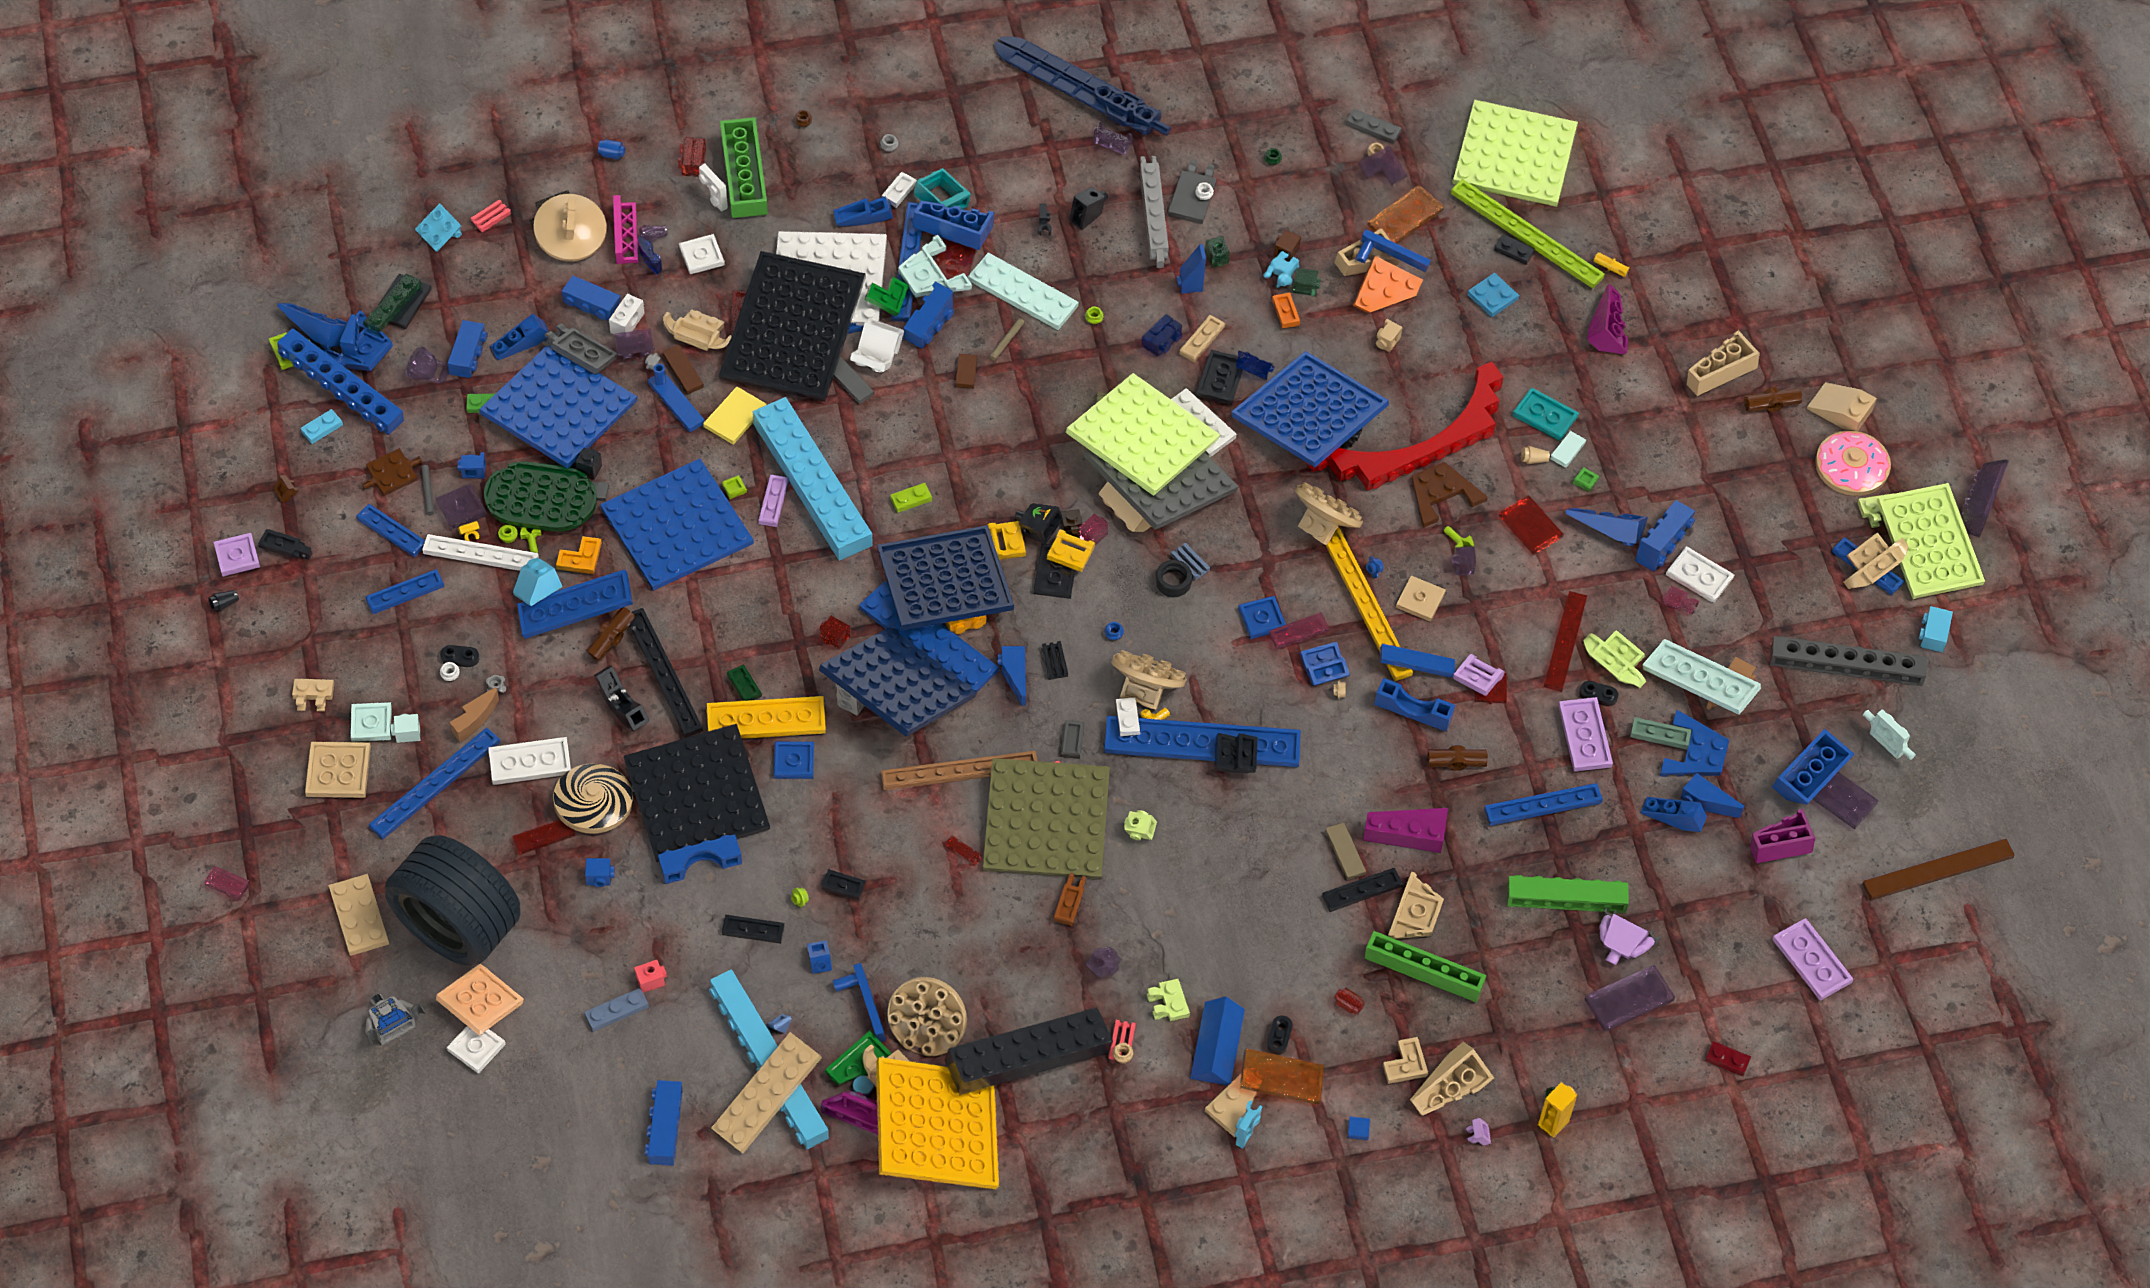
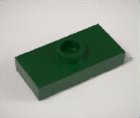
M744 664L727 672L729 680L742 701H752L762 697L760 689Z

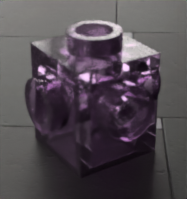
M1110 947L1098 948L1092 953L1086 965L1099 977L1112 976L1118 971V965L1122 959Z

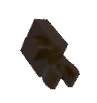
M1080 510L1061 511L1064 531L1070 530L1072 536L1079 538V529L1083 528Z

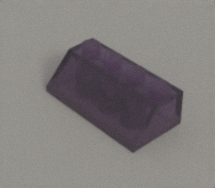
M2004 459L1983 463L1982 469H1977L1973 479L1977 482L1976 484H1971L1968 494H1971V498L1967 497L1963 505L1966 511H1961L1960 513L1968 534L1980 538L2009 460Z

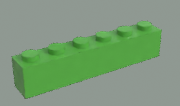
M1522 875L1509 876L1507 883V906L1597 912H1605V909L1608 908V912L1626 913L1629 905L1628 883L1621 881L1607 882L1598 879L1589 881L1580 878L1563 879L1560 877L1543 878L1541 876L1523 877Z
M1373 932L1366 947L1365 959L1477 1003L1484 987L1486 975L1378 932Z

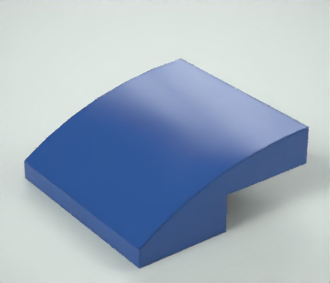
M1337 642L1300 652L1303 665L1313 686L1350 676Z

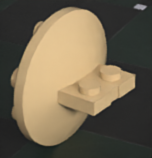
M562 194L547 200L539 208L534 219V235L541 249L551 257L568 262L580 261L595 254L602 246L606 236V220L601 209L590 199L576 194Z
M1305 482L1302 485H1297L1295 492L1308 508L1298 527L1313 535L1325 545L1329 543L1338 525L1360 528L1363 524L1362 517L1359 515L1360 512L1354 508L1346 507L1347 503L1324 495L1323 490L1316 486L1312 487Z
M1124 650L1113 655L1112 665L1126 676L1120 695L1121 698L1135 697L1137 703L1156 710L1164 689L1185 686L1187 680L1185 677L1186 673L1172 668L1170 662L1164 660L1158 662L1153 660L1154 657L1143 654L1141 657L1132 655Z
M917 977L908 980L894 992L888 1005V1022L893 1035L906 1049L924 1056L945 1054L948 1048L955 1047L960 1042L965 1033L967 1014L964 1003L957 992L941 980L931 977ZM917 1046L922 1049L923 1053L917 1052L912 1048Z

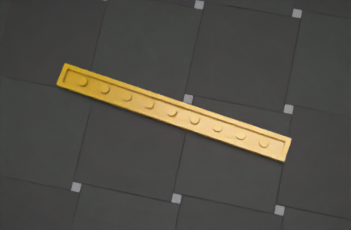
M1338 526L1326 547L1379 651L1382 643L1400 647ZM1386 664L1394 681L1413 675L1412 669Z

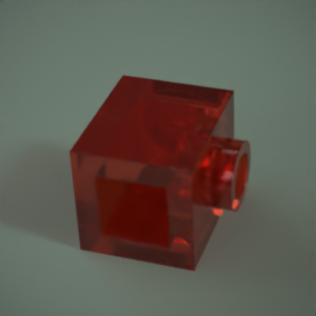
M832 615L820 625L821 639L827 645H833L841 649L850 637V625Z

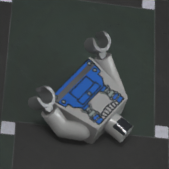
M381 994L373 996L371 1002L374 1007L368 1010L370 1016L366 1019L365 1030L369 1044H372L373 1040L379 1039L380 1044L384 1045L415 1028L414 1017L418 1020L419 1014H426L423 1006L397 1000L394 996L384 1000Z

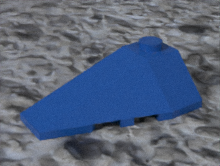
M291 303L277 304V307L313 341L320 343L321 347L331 349V346H340L339 341L348 323L347 321L338 318H326V314L311 312L310 309Z
M1569 508L1565 513L1617 541H1622L1624 545L1634 546V543L1640 542L1648 520L1646 516L1625 513L1614 516L1612 512L1607 511L1596 514L1595 510Z

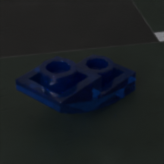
M639 236L638 248L644 262L656 274L662 271L661 258L654 253L653 244L648 239L645 240Z

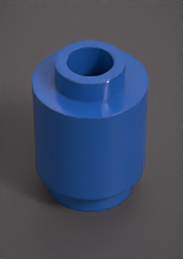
M600 140L598 154L602 155V157L620 160L621 157H624L625 146H623L622 142Z

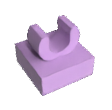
M1481 1118L1472 1120L1473 1126L1467 1127L1466 1131L1469 1133L1474 1132V1135L1469 1137L1468 1141L1471 1143L1480 1142L1483 1146L1491 1144L1488 1124Z

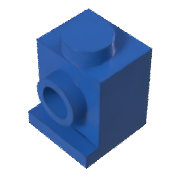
M481 452L480 456L473 454L461 455V460L458 459L457 468L458 471H461L462 478L485 479L486 459L484 452Z

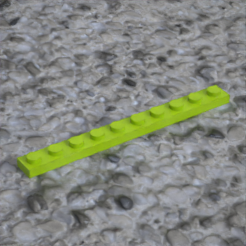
M1462 179L1451 189L1453 196L1525 244L1535 248L1537 252L1592 289L1604 278L1605 274L1465 180Z

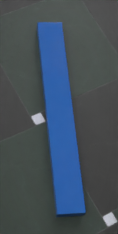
M908 202L899 266L913 254L916 255L920 251L922 230L913 228L914 211L919 203ZM898 272L897 279L906 283ZM909 287L900 312L897 316L892 315V321H909L914 295Z
M485 728L369 824V828L382 840L489 753L488 747H496L501 743L500 738L491 730Z

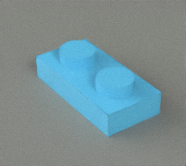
M331 409L301 427V432L313 444L343 426V422Z

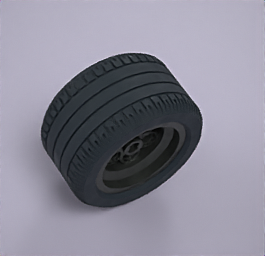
M429 836L421 840L391 874L385 884L387 903L400 922L430 949L444 958L467 966L482 963L520 918L518 896L504 876L473 849L447 836Z

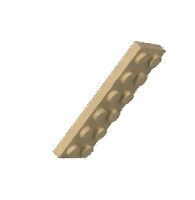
M790 1032L711 1129L743 1154L822 1057Z

